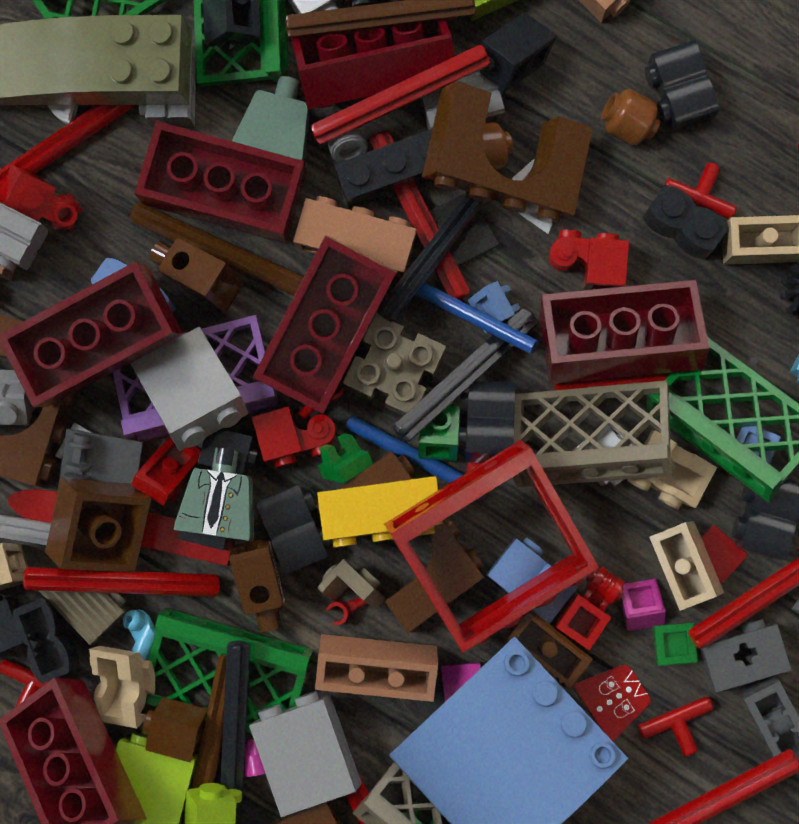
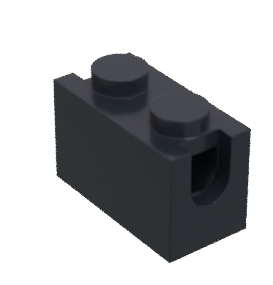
M202 0L205 46L214 47L219 43L230 42V50L239 51L261 37L258 0Z

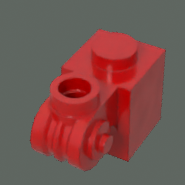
M14 164L11 165L0 187V203L38 222L43 217L51 223L50 227L57 231L59 229L72 231L75 226L74 222L78 220V214H81L84 209L75 200L73 195L69 193L66 196L54 194L56 188L50 183Z
M559 231L558 238L553 243L548 255L551 267L557 271L564 272L571 269L574 262L580 263L584 267L583 290L626 286L629 241L619 240V235L612 233H599L596 238L586 239L581 238L582 233L580 231Z
M289 406L252 417L263 460L267 464L274 463L275 468L297 463L296 456L311 451L312 458L321 456L320 447L325 444L333 446V441L337 434L336 426L332 419L322 414L315 415L309 420L308 430L297 428Z
M604 566L588 574L585 579L588 582L581 596L573 594L552 625L587 650L591 649L612 618L604 613L607 605H611L614 600L618 602L623 595L625 581L620 577L616 578L614 573H609L608 569Z

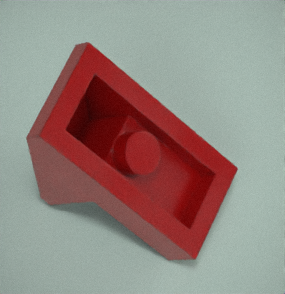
M170 436L135 474L131 485L162 505H165L168 500L174 502L190 479L193 469L199 465L198 459L201 450L194 446L187 447L179 452Z

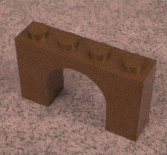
M455 81L441 89L422 178L435 181L434 186L442 190L456 191L460 189L469 192V198L476 201L491 202V200L501 202L503 203V208L511 212L524 213L526 210L536 213L538 220L547 223H559L560 219L575 215L593 127L561 116L542 123L536 156L530 172L522 180H513L501 175L493 168L486 157L483 147V131L492 93L459 81Z
M0 315V334L24 321ZM0 344V357L8 359ZM79 390L48 407H43L37 420L24 431L13 435H0L1 477L44 488L46 481H51L57 464L53 456L57 444L61 445L65 439L68 423L64 421L68 408H73L76 404Z
M391 451L340 489L412 480L411 476L416 471L403 454L397 458ZM447 517L442 520V525L435 526V534H430L432 553L425 569L446 604H449L484 578L479 570L485 566L472 548L466 552L456 540L462 534L452 520ZM417 578L385 600V603L407 633L437 612Z

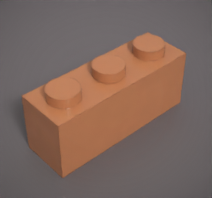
M317 196L316 200L305 199L293 240L297 250L316 254L324 236L328 235L397 271L395 277L400 279L407 271L416 240V228L410 227L411 223L398 217H389L388 221L376 218L373 211L363 207L354 206L352 211L337 207L338 202L327 197Z
M321 634L315 690L434 702L438 670L437 646Z

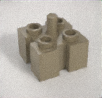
M375 314L363 339L364 348L368 349L369 352L365 359L357 355L355 356L343 381L345 389L370 401L373 400L376 393L386 397V408L404 416L424 398L426 388L421 386L420 383L423 376L433 379L445 354L446 346L419 333L415 341L403 337L404 326L393 321L389 322L381 315Z

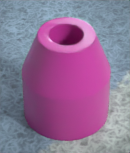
M254 739L246 740L244 778L266 774Z

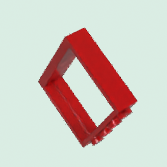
M521 440L384 523L462 653L478 643L483 646L489 640V636L500 629H507L517 625L523 619L524 614L536 607L549 605L557 598L558 593L569 586H577L584 583L582 578L599 568L531 447ZM524 470L572 554L459 624L409 541Z

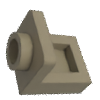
M344 559L326 571L322 579L323 581L318 586V589L333 601H336L350 587L363 601L375 610L386 599L377 590L381 582L366 568L359 572Z

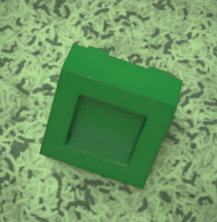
M343 433L338 436L341 444L340 452L337 453L332 445L325 444L320 447L322 463L317 466L323 479L344 484L369 468L373 463L368 451L361 450L352 435Z
M694 623L652 626L656 665L698 662L696 647L688 635L689 630L694 627Z

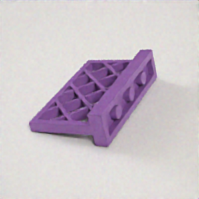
M256 315L201 329L207 339L209 338L219 344L215 350L218 358L225 348L242 357L231 374L228 373L233 383L239 385L236 388L243 399L248 414L280 406L274 388L260 381L247 384L237 378L248 361L258 366L265 354ZM247 328L252 329L254 339L246 351L229 343L236 331ZM226 334L223 339L218 337L220 335ZM255 349L257 350L259 359L252 356ZM121 368L114 371L113 376L123 418L121 424L124 436L127 439L144 442L169 435L152 403H150L146 411L131 414L129 402L136 391L140 390L145 394L146 392L138 377L135 380L123 375ZM125 382L131 385L127 392Z

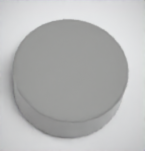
M357 128L329 141L328 147L332 158L336 162H342L366 153L368 144L364 133Z

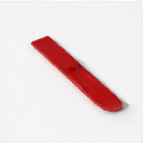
M41 489L21 490L9 496L8 504L16 513L26 519L51 523L58 492ZM148 513L141 547L228 566L229 554L233 544H229L227 551L180 540L178 539L179 531L174 530L175 518Z

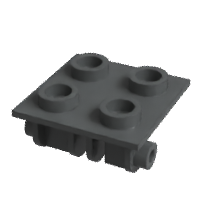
M67 428L60 478L131 484L135 474L139 471L143 442Z

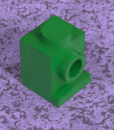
M450 404L420 432L418 459L457 461L460 406H452Z

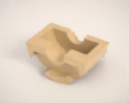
M652 430L644 445L661 444V433ZM670 439L673 476L627 480L642 490L648 491L651 487L660 492L661 494L658 499L679 510L682 503L696 508L717 467L698 455L682 449L676 442Z
M103 646L89 649L92 674L100 676L101 683L95 689L94 701L102 721L137 729L146 718V715L141 714L145 706L147 694L154 695L155 672L152 662L144 660L138 652Z

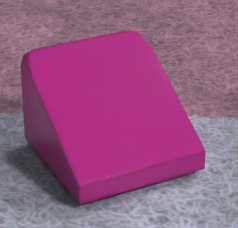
M657 578L625 583L623 585L621 604L627 631L665 624L666 611Z
M479 661L441 666L445 701L481 668Z

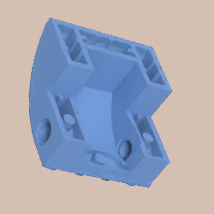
M513 637L389 754L390 758L450 824H562L628 759L516 637Z

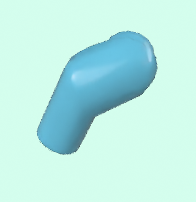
M140 609L129 610L123 617L124 628H129L135 640L132 652H138L144 660H148L156 630H154L155 626L150 615Z

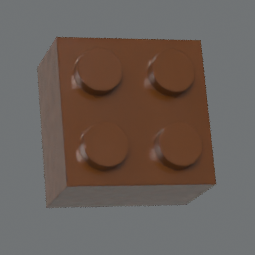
M60 478L45 553L61 569L135 573L151 498L129 483Z

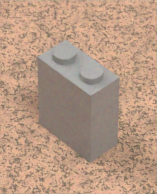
M200 326L130 363L179 452L187 447H194L200 444L207 436L222 428H229L235 425L242 417L248 415L239 391Z
M317 691L294 699L296 703L294 707L282 710L281 705L278 704L259 711L258 715L260 718L249 725L281 817L356 792L362 784L330 694L319 697Z

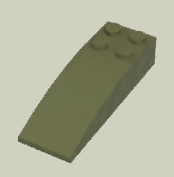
M182 15L79 16L0 24V105H189L192 30Z

